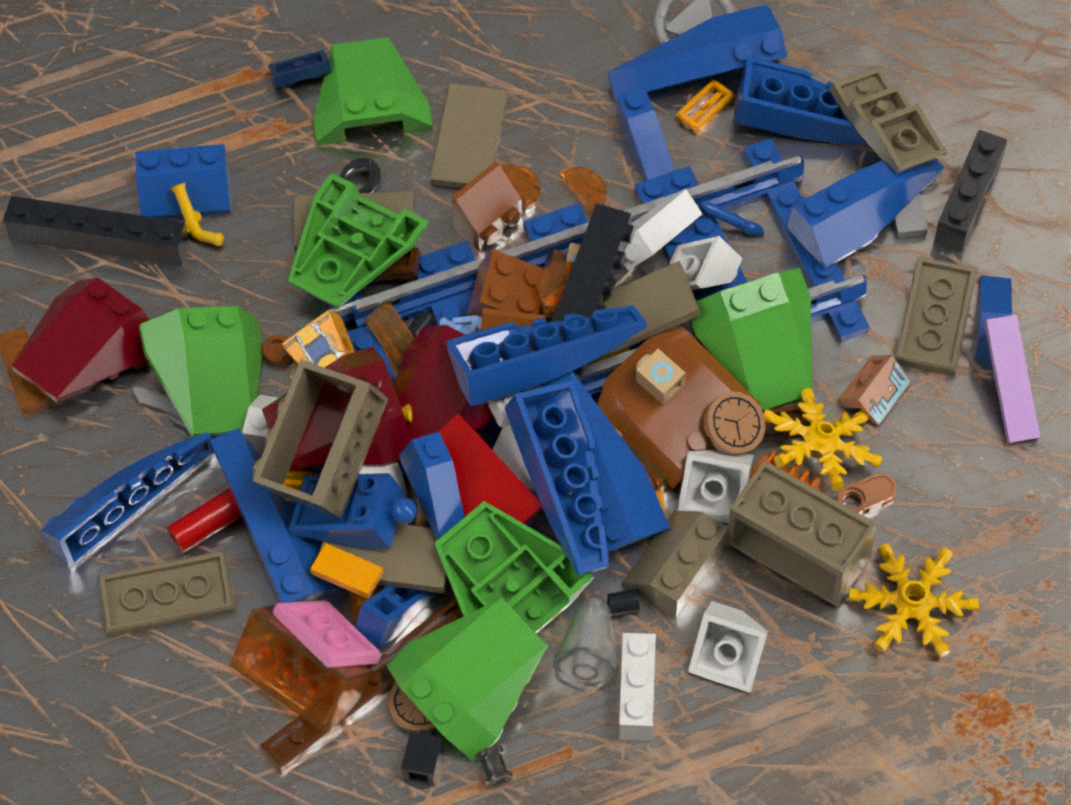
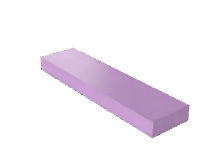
M1017 315L987 319L984 321L1007 444L1041 438Z

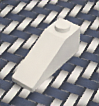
M686 188L632 222V225L636 227L631 244H625L623 252H626L624 266L627 270L654 255L702 215V212Z

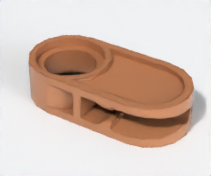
M874 474L842 488L838 493L837 501L845 505L843 503L844 498L848 496L857 497L861 502L860 506L850 509L864 516L891 504L895 498L897 485L895 480L887 474Z

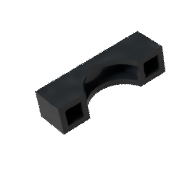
M981 130L978 131L938 221L934 242L963 252L990 182L994 181L1003 160L1007 139Z

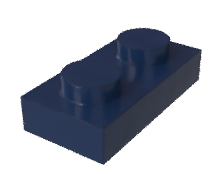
M324 50L268 65L270 75L276 87H289L298 81L308 78L317 79L326 73L332 72L330 61Z

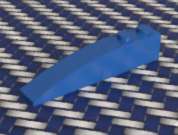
M766 4L712 17L609 71L607 74L613 98L616 101V96L640 88H644L646 93L744 70L748 56L774 63L788 56L781 28L769 5Z
M747 57L736 98L734 123L814 141L848 145H869L846 117L830 92L829 87L832 85V82L828 81L827 84L813 79V74L808 71Z
M935 159L897 173L884 160L833 183L795 204L792 208L787 228L817 262L826 269L872 243L877 238L878 233L885 226L888 227L894 221L895 216L918 193H922L944 171L945 167Z
M633 305L597 310L593 312L591 317H583L577 315V313L564 315L563 321L546 323L545 318L534 319L533 325L516 327V322L505 323L446 341V347L460 389L469 404L474 406L533 388L584 366L645 329L647 323Z
M573 371L541 384L542 387L570 380H573L595 439L596 449L594 450L595 465H598L599 478L597 479L599 496L602 499L601 518L602 525L605 526L607 551L609 553L616 552L670 529L645 467L637 459Z
M573 380L514 394L504 409L535 492L567 558L578 576L608 568L609 560L605 526L602 525L601 518L602 499L599 496L597 479L599 478L598 465H595L594 450L596 449L595 439Z
M238 428L209 440L279 603L314 601L343 589L311 574L310 568L320 553L322 541L294 535L288 531L296 502L286 501L285 498L270 493L252 481L254 465L261 456L242 431Z
M206 432L146 456L115 473L83 497L76 498L68 509L59 516L51 518L44 528L40 530L46 545L71 569L214 452L209 442L212 436Z

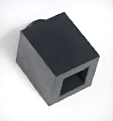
M421 730L419 733L410 731L401 766L404 781L436 787L444 753L443 737H439L436 733L428 730Z

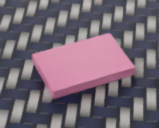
M327 600L279 603L275 605L272 614L327 668L379 663L382 653Z

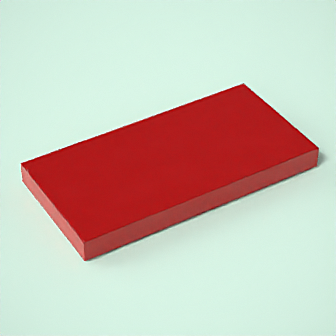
M460 414L455 415L438 431L453 460L465 516L485 501L526 525L543 509L539 499Z

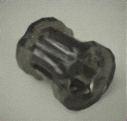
M501 745L484 748L475 755L476 762L481 764L484 771L487 789L504 786L513 780L512 771L507 769L503 755L505 751Z

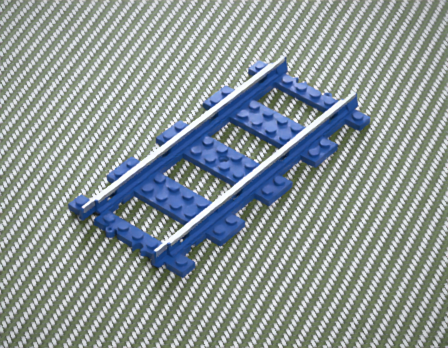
M768 139L744 147V156L751 168L699 185L690 166L635 184L634 191L641 205L623 210L631 213L632 222L685 188L699 209V202L701 201L710 202L728 211H732L767 199L812 288L808 289L811 301L815 303L811 305V324L829 319L840 343L869 333V325L856 302L857 299L863 298L866 295V276L860 275L845 281L837 266L838 262L824 269L787 228L793 206L806 199V197L801 196L795 185V182L802 180L804 177V158L802 155L783 161L772 139ZM753 182L752 185L734 190L735 187ZM580 203L524 221V230L530 242L502 251V253L544 269L550 250L557 249L565 252L566 255L555 288L556 291L563 285V272L570 243L581 244L589 224ZM700 209L702 215L662 247L669 263L678 245L720 236L728 244L716 218ZM468 241L422 255L416 281L362 298L360 292H358L338 309L331 305L332 309L329 311L340 314L343 322L355 320L358 328L347 332L355 352L374 347L383 358L394 386L396 379L377 336V328L396 325L398 319L406 316L408 320L414 319L420 311L432 312L433 317L437 321V326L440 325L442 317L451 321L456 317L467 316L479 265L484 258L475 259ZM740 266L732 283L692 290L696 301L747 283ZM617 282L615 285V289L619 288ZM397 299H398V301H399V303H400V304H397V305H394V306H391V307H388V308L379 310L380 307L389 305V302L395 301V300H397ZM688 330V332L696 339L693 330ZM644 340L629 346L630 351L586 366L582 378L578 379L593 400L600 397L606 378L645 342ZM540 384V385L535 386V387H533V388L524 390L523 392L529 391V390H533V389H537V388H541L542 386H541V384ZM495 417L486 422L487 426L479 431L481 438H486L491 449H493L503 428L499 427ZM399 462L398 465L406 485L407 474L402 463Z

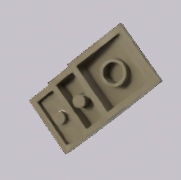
M880 66L834 82L829 87L833 97L858 133L878 156L897 173L941 158L947 154L919 104L911 106L899 85L892 87Z

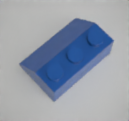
M225 144L135 152L136 180L141 216L161 219L183 217L176 196L169 188L185 182V189L194 211L200 212L202 216L231 213L229 163Z

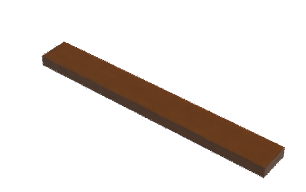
M457 598L453 599L384 651L378 664H367L263 742L261 744L262 750L281 773L388 693L396 681L386 665L410 642L463 617Z

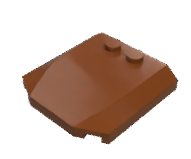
M682 327L648 338L606 378L597 405L613 427L622 433V438L631 451L672 491L683 481L688 452L713 450L715 448L710 437H707L704 431L703 417L707 406L716 397L727 392H742L751 396L759 405L761 403ZM657 349L661 350L686 372L685 385L664 406L636 382L637 363L644 355H652Z

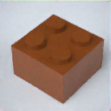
M492 249L479 265L467 316L478 315L482 317L483 308L538 315L549 271Z

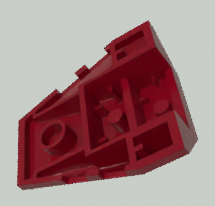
M98 277L76 281L53 300L14 361L12 370L55 402H60L91 389L93 383L105 378L109 380L115 379L124 370L132 367L139 369L148 364L149 362L144 355L139 325L149 321V318L141 307Z
M448 325L422 327L405 349L394 383L395 392L401 408L410 404L412 409V422L406 421L410 442L413 439L440 431L457 414H460L474 430L478 431L487 426L486 422L494 417L487 404L488 402L471 406L461 391L446 347V341L465 336V334Z
M374 347L343 355L325 368L372 384L388 398L363 465L385 467L401 462L398 455L410 443L403 410L383 358ZM323 383L290 467H322V465H325L353 393H345L338 390L337 387ZM287 393L262 409L268 430L274 427L278 417V405L281 399L286 397Z

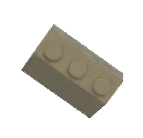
M674 510L667 519L670 529L658 533L622 582V586L629 590L636 589L639 596L677 617L728 545V527L703 512Z

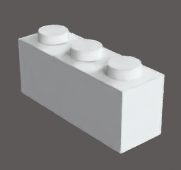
M623 633L619 740L652 741L656 634Z

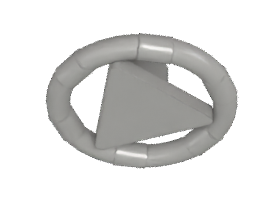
M660 0L654 14V30L659 44L661 45L670 40L666 32L680 35L712 18L709 0H694L666 27L664 26V20L669 5L673 0ZM715 0L723 8L725 14L735 12L731 0Z

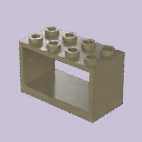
M300 360L298 367L294 368L290 375V387L287 395L281 399L278 405V417L274 427L270 428L266 435V447L262 457L254 465L252 481L274 495L342 518L388 398L368 382ZM323 383L337 387L342 392H351L353 395L312 496L283 484Z
M764 460L730 508L727 544L838 607L871 557L877 523Z

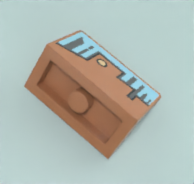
M871 355L838 400L844 408H861L874 425H879L910 385L911 380L892 355Z

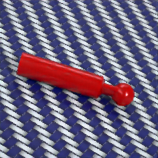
M290 467L289 470L309 472L310 468ZM230 488L167 526L166 529L176 547L183 554L238 520L242 515Z

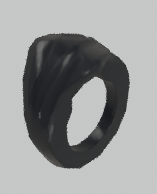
M369 158L355 159L349 162L343 168L339 177L346 180L347 175L352 170L365 167L370 175L367 178V183L358 191L360 193H372L378 187L381 180V171L377 163Z

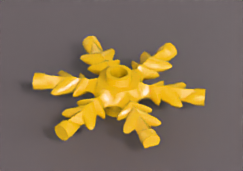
M810 388L801 391V397L805 403H798L799 408L805 413L802 414V417L811 423L810 426H803L797 417L794 421L785 412H781L780 417L773 411L765 410V422L776 424L777 426L774 428L776 431H790L789 436L800 434L804 438V442L794 440L791 441L793 445L780 446L785 453H781L774 458L775 464L780 468L792 460H795L797 465H801L804 455L808 459L812 456L819 459L817 463H824L820 473L821 475L829 474L832 489L840 490L844 487L840 474L846 475L847 472L839 464L843 461L833 454L835 451H841L846 459H849L851 456L859 465H864V461L872 466L879 468L883 456L867 452L870 449L868 446H854L855 441L844 443L840 439V435L849 437L853 436L851 432L863 431L859 424L869 420V417L863 410L857 412L851 418L844 412L841 415L840 421L834 418V425L822 421L827 415L820 414L824 404L815 403V397Z
M889 543L881 545L877 550L886 563H880L878 566L891 574L886 579L897 582V590L889 592L885 586L881 585L880 591L873 585L865 583L866 590L849 588L848 601H866L863 606L864 609L871 608L879 603L880 610L888 603L895 605L897 608L896 614L885 616V618L890 620L889 622L876 627L877 631H882L883 633L874 643V647L880 652H885L893 638L898 644L901 643L902 628L908 631L906 620L916 618L920 621L917 632L923 630V645L926 646L931 641L939 657L947 655L950 649L941 636H949V632L935 625L941 622V620L930 617V610L938 607L946 615L947 608L960 617L963 616L961 609L979 610V598H961L964 593L962 590L956 591L947 596V589L939 596L932 594L930 591L931 585L942 583L936 578L948 575L951 572L950 569L943 567L951 559L953 553L947 548H942L934 561L927 556L925 558V571L919 568L921 579L919 581H911L907 578L910 568L904 570V555L901 554L896 559Z

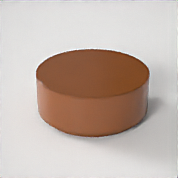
M273 335L263 342L261 348L262 355L267 364L279 367L287 364L292 359V356L282 345L288 339L287 337Z

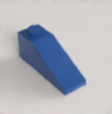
M640 88L616 96V117L645 180L675 171L655 110L645 89Z
M984 275L980 277L975 357L991 358L984 321L1012 315L1011 278Z
M440 432L411 440L398 455L437 540L464 518L453 460Z
M387 586L363 603L355 628L377 649H380L397 637L438 592Z

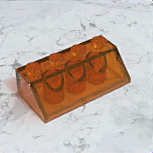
M276 604L252 609L229 666L323 733H330L361 699L372 671L363 665L327 668L272 614Z

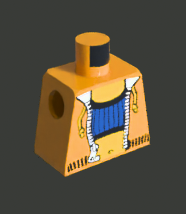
M329 310L282 343L283 347L298 364L300 360L324 368L341 356L355 352L340 314Z

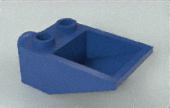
M389 473L359 474L342 518L296 503L288 531L294 535L361 550L390 549L397 522L407 524L413 521L417 514V507L411 499L404 498L405 492ZM305 475L300 491L313 496L320 475Z

